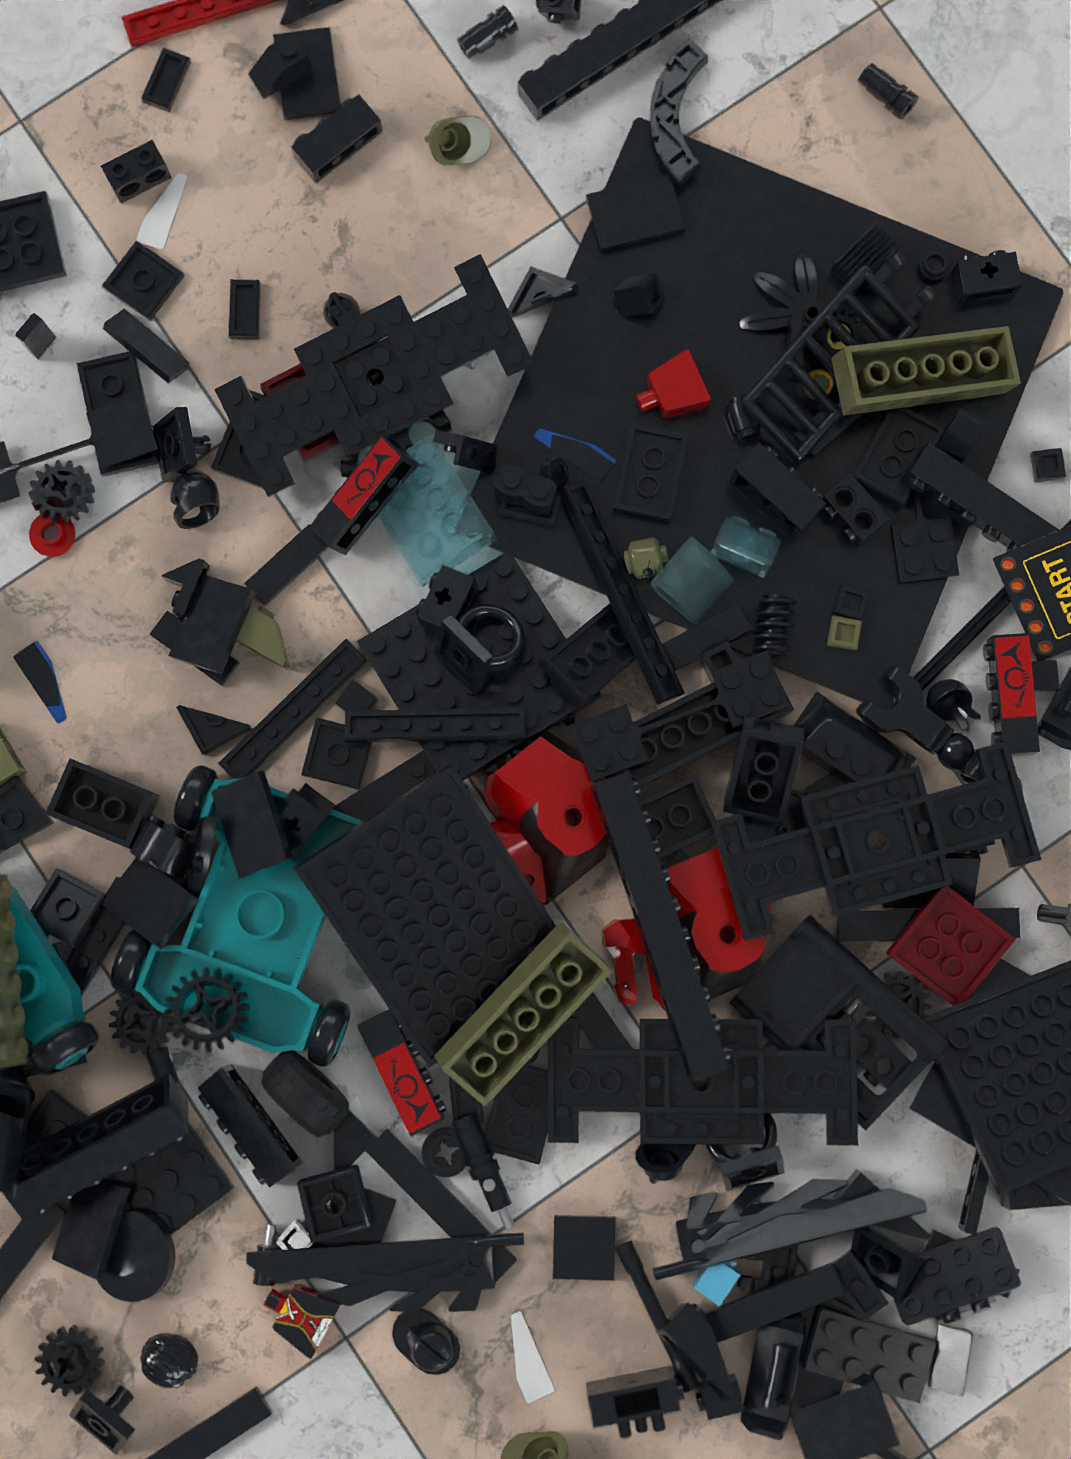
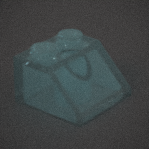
M726 516L710 555L764 578L773 563L781 540L776 538V534L768 529L760 528V530L748 526L749 522L737 516L729 518Z
M690 536L652 580L650 588L696 625L734 580L718 559Z

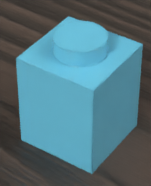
M731 1261L701 1269L692 1282L694 1289L720 1307L740 1277V1273L735 1269L737 1263Z

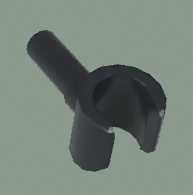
M360 452L351 456V460H341L340 472L342 477H349L353 472V469L358 465Z

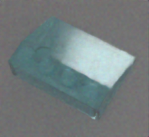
M432 434L406 450L419 465L378 515L422 587L430 582L432 575L435 572L438 573L442 565L454 568L497 541L493 530L438 443L433 442L434 437Z

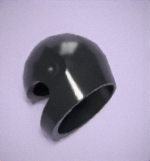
M192 471L180 475L173 483L170 491V500L172 504L177 505L174 510L173 519L180 528L193 529L211 521L219 513L220 495L216 483L210 476L205 473ZM199 506L200 513L197 516L189 519L183 518L187 512Z

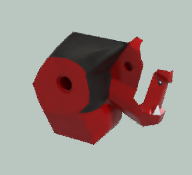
M546 731L540 738L495 773L484 778L486 804L497 819V821L490 824L543 906L553 901L606 857L609 842L591 791V786L594 783L606 780V777L591 782L581 754L573 746Z
M718 848L667 868L670 876V883L667 886L671 896L675 895L678 900L680 913H677L680 924H685L689 932L690 942L687 945L690 954H695L698 959L700 972H697L700 983L707 986L710 999L750 983L759 966L767 935L743 941ZM768 902L766 904L770 915L771 903ZM613 919L601 930L603 947L608 948L612 957L616 979L613 989L619 1003L625 1005L635 1004L637 988L632 956L636 952L646 955L635 919ZM646 955V964L650 979L653 998L661 1005L662 1009H664Z

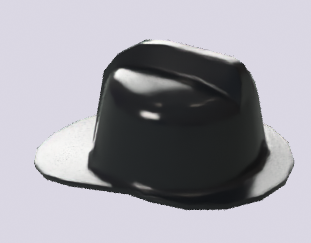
M640 1144L635 1151V1160L645 1171L646 1175L649 1176L652 1184H656L658 1181L673 1180L680 1174L683 1164L694 1151L696 1144Z
M421 1308L417 1312H403L397 1317L392 1331L394 1344L400 1353L419 1370L430 1375H440L448 1372L455 1366L460 1354L458 1338L434 1314Z

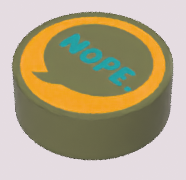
M815 369L808 373L828 395L831 393L834 383L832 376L827 371ZM803 386V391L806 394V396L812 400H816Z

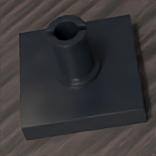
M175 407L153 425V432L159 448L157 455L162 482H174L180 475L196 466V454L210 453L211 443L204 444V442L210 441L209 436H192L187 407Z
M119 1386L106 1403L102 1402L87 1389L69 1414L72 1419L115 1455H117L136 1430L120 1417L126 1406L134 1399L132 1393L123 1386Z

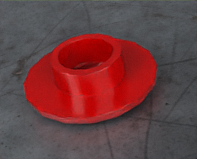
M41 515L37 516L29 529V540L34 550L41 555L49 557L60 556L67 552L73 545L76 536L75 526L70 518L68 524H65L62 518H59L55 524L52 523L50 515L45 519ZM50 526H57L59 528V536L53 541L45 540V530Z

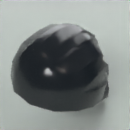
M947 679L935 683L929 689L926 697L927 708L945 722L957 721L960 729L969 731L968 717L976 721L981 720V715L971 707L973 702L972 694L964 683L955 679Z

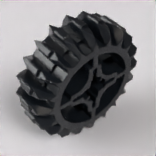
M208 967L203 968V977H199L197 971L192 970L191 976L193 980L188 981L186 977H180V981L184 985L182 989L176 985H173L171 988L177 994V997L170 996L166 998V1002L174 1005V1008L165 1009V1015L175 1016L166 1024L169 1028L178 1027L172 1034L175 1039L185 1035L181 1043L184 1047L190 1045L194 1040L193 1050L199 1052L202 1043H205V1050L211 1053L213 1049L212 1043L216 1042L220 1050H223L225 1048L222 1041L224 1038H227L233 1044L236 1040L231 1033L236 1031L238 1034H243L244 1030L241 1026L237 1025L238 1022H249L248 1016L241 1014V1012L250 1010V1005L248 1003H240L248 998V994L246 991L237 993L243 985L240 981L231 984L233 980L231 973L226 974L221 979L222 970L220 968H216L213 977L210 976ZM205 986L222 988L230 996L222 998V996L218 998L209 997ZM196 991V1004L188 1009L187 1013L183 1014L187 998ZM203 996L211 1007H215L211 1015L213 1023H211V1020L204 1012L200 1013V1010H204L202 1006L205 1005ZM233 1005L229 1021L220 1029L219 1016L222 1012L228 1010L229 1006ZM191 1021L193 1023L205 1022L211 1033L199 1034L193 1032L185 1024Z

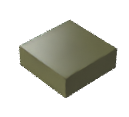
M832 616L826 646L856 651L862 621Z

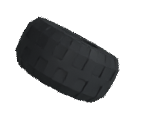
M293 1050L281 1052L263 1071L261 1083L267 1094L287 1115L316 1137L329 1135L348 1115L349 1101L317 1067L298 1052Z

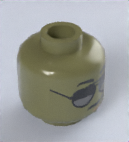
M655 537L632 541L629 544L628 550L624 551L628 573H633L638 579L663 574L665 569L664 563L670 562L666 545L660 546L659 541Z

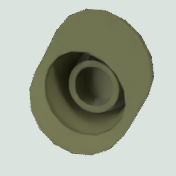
M452 117L437 121L431 127L429 135L425 136V141L429 144L435 161L441 165L450 166L471 163L483 157L490 146L491 134L486 122L479 117Z
M558 1432L522 1433L509 1440L503 1448L500 1459H568V1444L565 1437Z

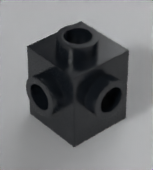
M536 0V6L539 9L538 12L547 18V22L564 24V20L580 19L582 0Z

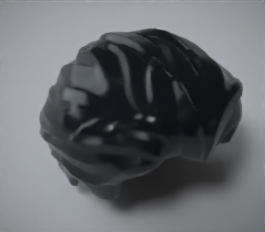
M159 1333L150 1337L142 1347L140 1357L142 1373L148 1380L162 1388H178L184 1384V1381L190 1379L196 1373L198 1353L188 1339L177 1334Z

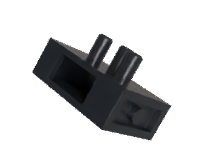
M671 1366L586 1382L593 1428L617 1424L619 1436L622 1439L631 1437L630 1421L633 1420L636 1432H646L648 1430L647 1417H651L655 1432L664 1431L666 1426L663 1414L681 1411L679 1401L685 1400L681 1380L678 1381L676 1375L672 1372Z

